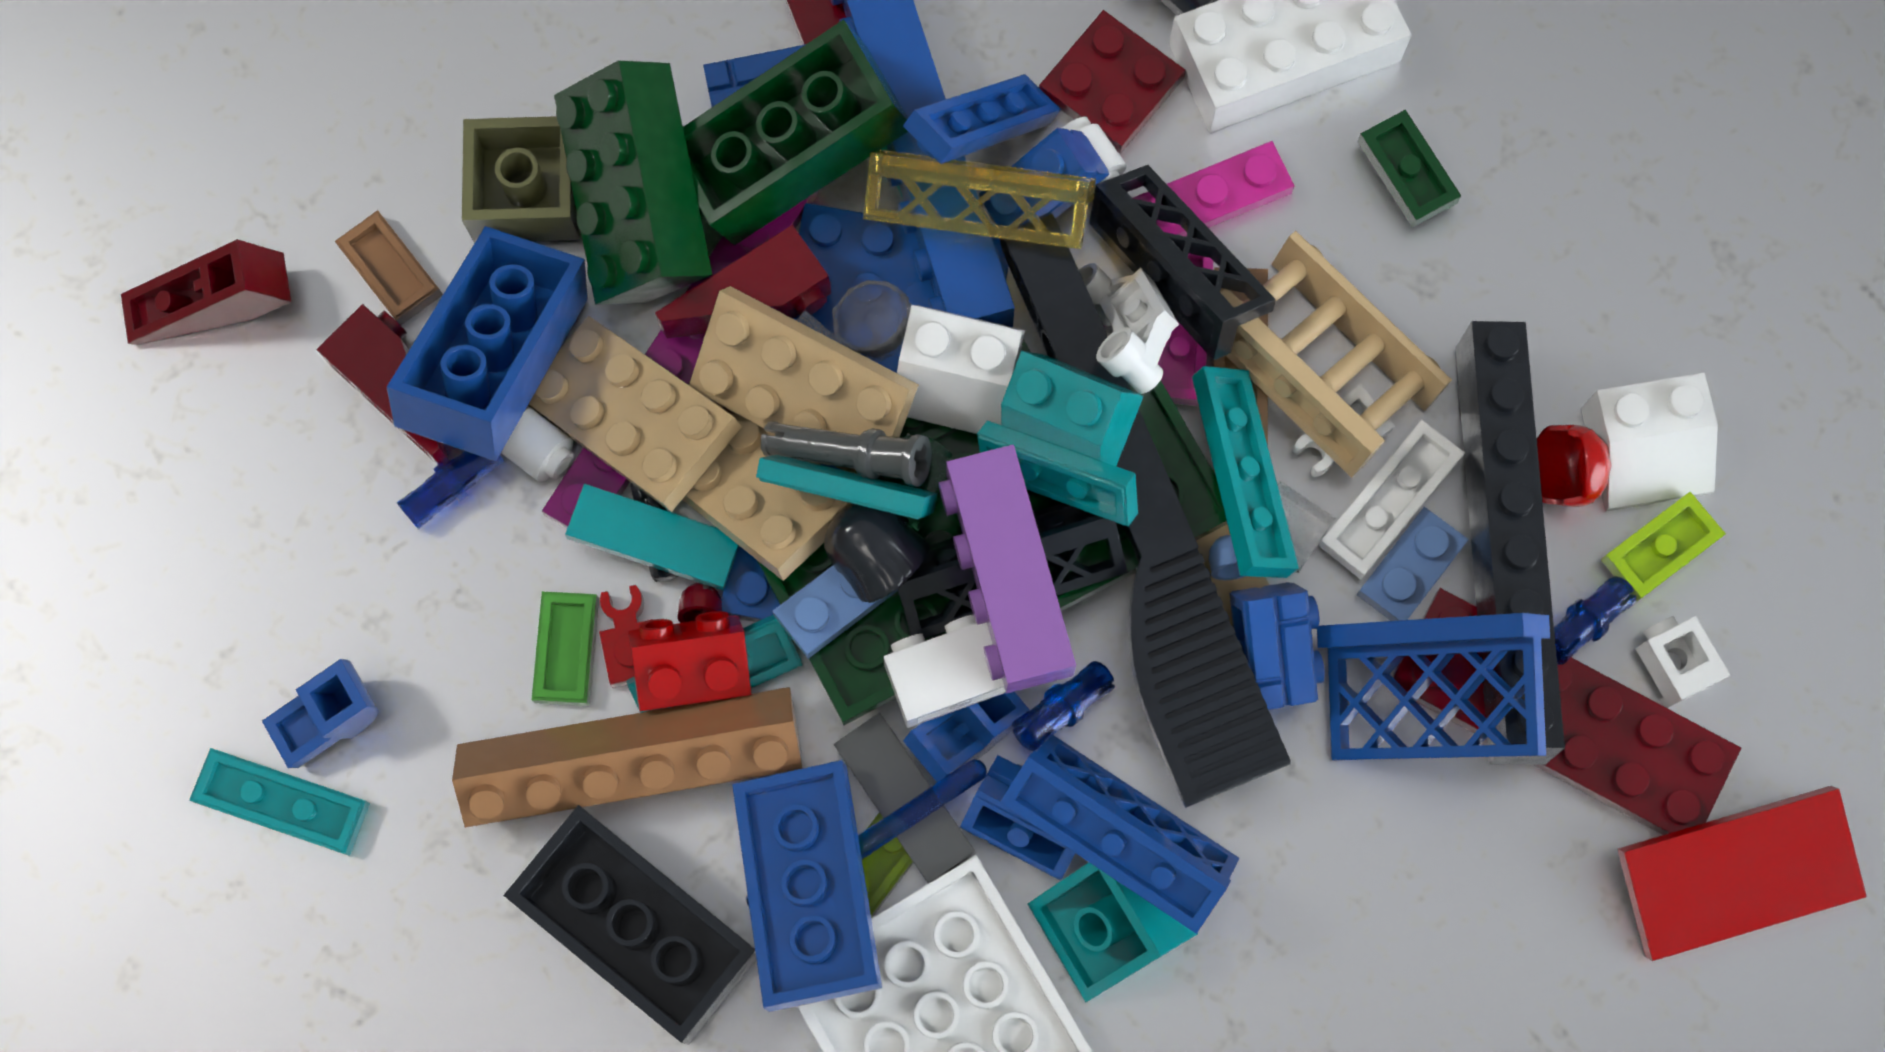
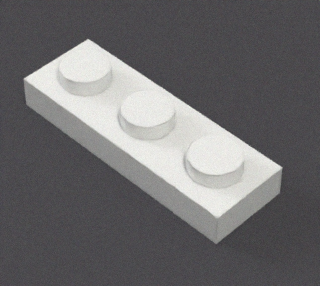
M1421 419L1323 537L1318 546L1361 580L1459 462L1465 452Z

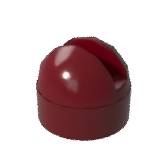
M701 583L688 586L682 592L678 602V621L680 623L695 621V617L699 614L722 611L720 594L715 588L710 586L704 589Z

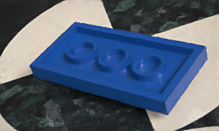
M843 760L732 784L763 1008L768 1012L881 989L882 982L846 764Z

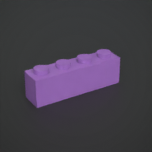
M1014 444L947 461V480L938 482L946 515L957 513L962 534L953 536L954 545L961 569L972 568L977 589L968 591L976 624L987 623L992 645L984 646L983 649L992 681L1002 678L1007 694L1074 676L1076 662Z

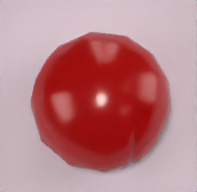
M1550 425L1544 428L1537 437L1542 503L1566 507H1582L1592 504L1595 499L1600 498L1608 483L1612 465L1607 444L1593 429L1585 426Z

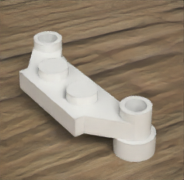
M1095 263L1083 266L1079 269V272L1101 322L1106 327L1112 326L1114 330L1099 347L1096 355L1097 361L1114 377L1122 376L1139 394L1149 392L1159 383L1163 376V369L1158 365V361L1166 342L1171 336L1172 330L1179 323L1155 282L1142 268L1138 269L1133 275L1110 279Z

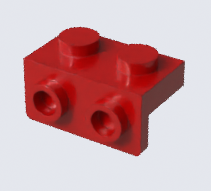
M711 611L699 614L695 617V621L673 624V621L669 619H654L640 624V629L628 631L639 711L751 695L745 634L738 616H729L727 612Z

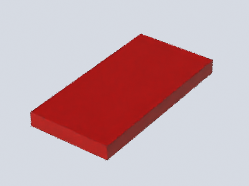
M1827 786L1617 849L1644 954L1651 961L1867 897L1840 789L1833 786Z

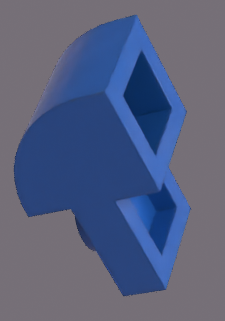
M339 659L295 689L298 696L263 719L262 723L287 768H299L342 738L353 739L376 719L379 711L351 661Z
M1016 692L1003 693L923 722L911 730L903 742L933 779L940 784L965 765L967 767L987 753L1006 737L1031 710Z

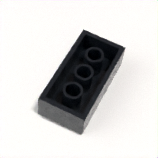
M580 805L573 810L503 895L683 1044L689 1045L757 960L753 946Z

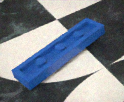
M1026 74L915 109L903 127L917 140L918 147L926 155L943 164L1048 126L1061 109Z

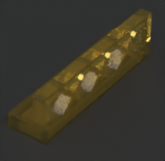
M879 150L870 153L863 219L1081 249L1083 247L1088 203L1093 201L1096 178L956 159L940 164L936 159L926 155ZM882 177L901 179L916 199L901 211L880 209L879 199ZM915 182L930 183L933 185L929 187L926 191L922 192ZM943 185L956 187L970 205L954 219L941 217L927 199ZM969 189L988 192L976 200ZM997 193L1010 194L1024 212L1022 216L1009 226L996 225L981 206ZM1023 196L1041 198L1042 200L1031 208ZM1052 200L1075 203L1071 235L1049 232L1036 215V212ZM920 204L928 215L909 212ZM972 212H975L982 222L967 221L963 219L969 216ZM1029 219L1037 230L1018 228V226Z

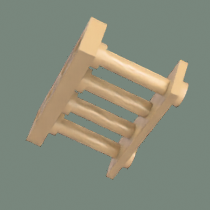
M1295 231L1288 237L1271 264L1279 272L1264 283L1263 286L1276 299V302L1295 287L1317 309L1282 339L1259 318L1238 326L1232 351L1226 356L1240 370H1248L1251 381L1352 478L1367 464L1385 442L1376 432L1384 422L1410 399L1423 411H1426L1452 379L1440 369L1438 363L1433 358L1421 351L1334 268L1315 246L1309 244ZM1227 289L1221 292L1233 307L1250 301L1249 298H1246L1244 301L1239 300ZM1334 324L1356 346L1320 377L1297 354ZM1372 361L1395 384L1359 415L1336 392Z

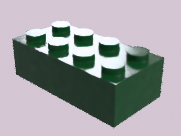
M844 19L683 126L698 205L709 225L734 246L908 132L903 127L908 119L906 113L868 48Z
M618 60L555 94L556 118L561 129L567 160L566 168L571 180L577 210V224L581 231L588 266L587 275L591 283L595 305L647 303L712 276L670 63Z

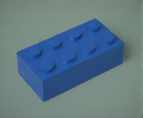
M485 226L387 385L394 427L497 461L588 300L585 259Z

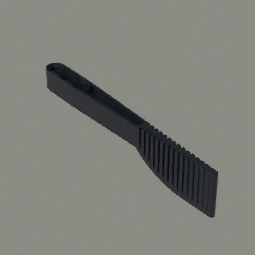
M1049 212L1000 231L998 234L1003 254L1047 356L1131 390L1128 382L1122 376L1114 377L1096 359L1099 347L1108 336L1054 215ZM1138 410L1117 463V467L1136 474L1138 514L1129 526L1122 525L1138 560L1129 606L1128 641L1131 667L1138 697L1147 722L1183 805L1187 808L1291 765V760L1274 724L1271 713L1267 708L1258 683L1255 681L1252 669L1248 665V660L1241 649L1242 646L1239 640H1237L1233 625L1231 626L1227 611L1223 608V602L1216 592L1217 588L1214 582L1212 583L1211 574L1204 565L1205 560L1198 551V544L1142 414Z

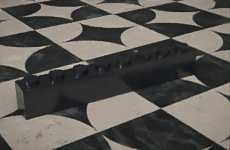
M1471 321L1455 348L1477 616L1530 613L1549 615L1550 638L1541 639L1546 756L1489 757V764L1546 765L1565 748L1526 322ZM1508 651L1493 669L1511 688L1524 675L1523 651ZM1491 652L1480 653V657L1485 660ZM1485 678L1483 681L1485 718L1487 719L1504 697ZM1524 693V694L1522 695V697H1521L1524 701H1525V693ZM1512 707L1495 728L1512 745L1527 744L1526 719ZM1487 737L1488 745H1495L1491 741V739Z

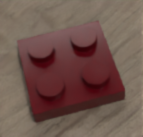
M1103 10L1040 83L1039 88L1061 111L1073 120L1079 117H1087L1091 124H1098L1117 152L1121 154L1185 77L1186 69Z

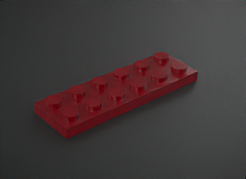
M1439 588L1422 619L1477 616V607ZM1556 649L1565 748L1546 765L1534 766L1662 835L1706 823L1742 748ZM1455 654L1441 673L1460 690L1477 669L1462 654ZM1438 655L1425 656L1432 663ZM1406 656L1400 661L1392 677L1408 692L1424 671L1410 656ZM1433 681L1416 702L1440 714L1452 699ZM1482 682L1468 700L1485 717ZM1461 709L1450 720L1472 733H1475L1479 728Z

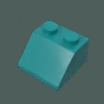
M1021 350L1001 403V425L1117 466L1144 396L1047 355Z
M1089 862L1027 903L1085 1002L1090 1001L1198 935V933H1194Z

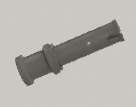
M770 421L765 425L764 430L775 433V436L762 434L761 450L764 456L781 455L806 462L853 468L863 478L878 479L880 476L900 478L904 480L905 484L914 487L921 486L925 482L932 460L931 443L926 436L916 434L911 436L910 439L886 436L885 432L881 429L875 428L863 431L861 435Z

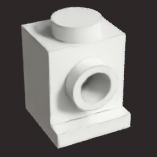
M1671 616L1643 631L1648 640L1635 648L1662 694L1663 698L1660 700L1666 708L1730 676L1729 671L1697 616L1681 624H1678L1675 617ZM1667 652H1673L1679 656L1681 660L1679 670L1676 669Z

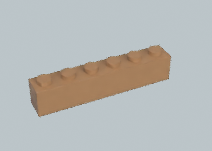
M787 687L752 693L749 696L694 703L457 744L452 782L464 827L575 809L578 805L587 807L803 769L799 731L791 689Z

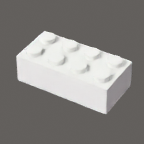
M1218 0L1175 16L1169 45L1177 63L1186 69L1185 81L1210 134L1399 63L1409 43L1411 33L1395 0Z

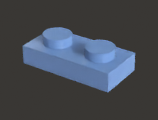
M1423 507L1356 595L1390 621L1408 620L1469 539L1426 507Z
M831 566L774 609L773 615L807 659H809L892 596L897 590L892 591L888 596L873 603L862 602L845 577L834 566Z

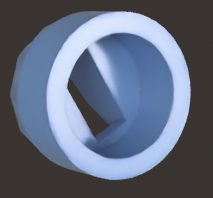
M1220 536L1209 549L1211 576L1218 580H1234L1246 577L1240 576L1231 536Z

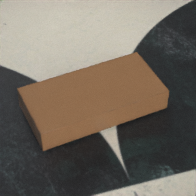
M378 210L335 240L340 250L400 325L407 322L443 295Z

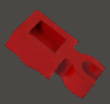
M636 585L629 586L632 600L630 605L623 610L613 608V601L608 591L601 592L600 606L608 619L614 622L615 627L599 631L609 683L612 688L626 686V680L634 677L628 631L640 629L639 625L643 622H639L638 618L644 609V598Z

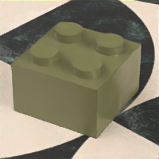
M556 116L463 119L462 222L474 243L485 226L529 241L580 240L577 210L571 180L566 168L567 160L561 129Z

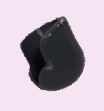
M853 503L841 510L833 519L824 539V549L835 569L849 582L858 598L862 602L869 603L882 599L892 591L903 586L906 580L925 561L930 549L929 543L915 532L898 514Z

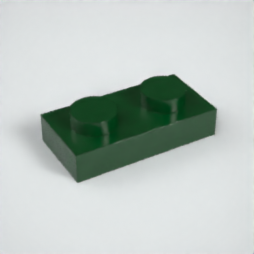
M1406 109L1360 133L1357 141L1412 228L1459 202L1461 194Z

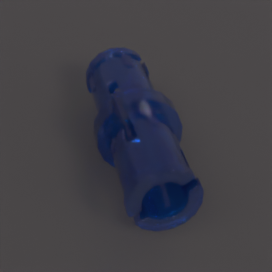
M463 451L444 465L440 462L433 468L435 471L433 475L396 503L419 530L433 516L453 501L458 499L461 502L469 496L466 492L505 461L500 455L497 461H493Z
M1612 576L1584 601L1577 599L1567 608L1566 616L1554 626L1557 665L1565 664L1587 642L1591 640L1595 642L1602 638L1608 632L1609 624L1635 604L1636 595H1629L1625 600H1622L1634 591L1633 587L1626 580L1618 576Z
M1091 661L1069 681H1066L1064 684H1054L1044 693V699L1039 704L1012 722L1014 727L1012 730L1013 734L1023 747L1030 751L1037 750L1052 735L1065 726L1073 727L1080 722L1087 708L1113 691L1115 685L1112 684L1114 677L1101 662Z

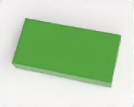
M542 591L531 699L534 703L590 706L599 597L597 594Z

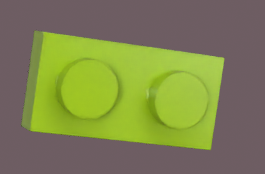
M1690 491L1600 560L1631 598L1638 602L1726 535V533Z

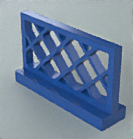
M1513 613L1319 625L1317 628V647L1328 648L1332 760L1546 756L1541 639L1550 638L1549 615ZM1508 651H1523L1524 675L1511 688L1493 669ZM1491 652L1485 660L1477 653ZM1455 654H1462L1477 669L1460 690L1441 673ZM1425 655H1438V656H1437L1436 659L1431 663V662L1429 661V659H1428ZM1406 656H1410L1424 671L1408 692L1390 675ZM1388 657L1382 665L1375 659ZM1347 659H1360L1374 674L1358 694L1347 683ZM1485 678L1504 697L1487 719L1468 700ZM1433 681L1452 699L1435 720L1416 702ZM1382 683L1400 701L1385 721L1366 704ZM1524 693H1525V701L1521 698ZM1512 707L1526 719L1527 744L1512 745L1495 728ZM1459 709L1479 727L1464 746H1459L1443 730ZM1408 711L1427 729L1413 747H1407L1392 731ZM1360 713L1376 732L1362 748H1349V724ZM1489 737L1495 745L1481 744ZM1435 738L1442 745L1428 747ZM1384 740L1391 746V748L1378 747Z
M1053 734L1048 737L1037 751L1034 750L1028 756L1000 801L1001 804L1196 934L1227 890L1231 882L1230 877L1240 859Z

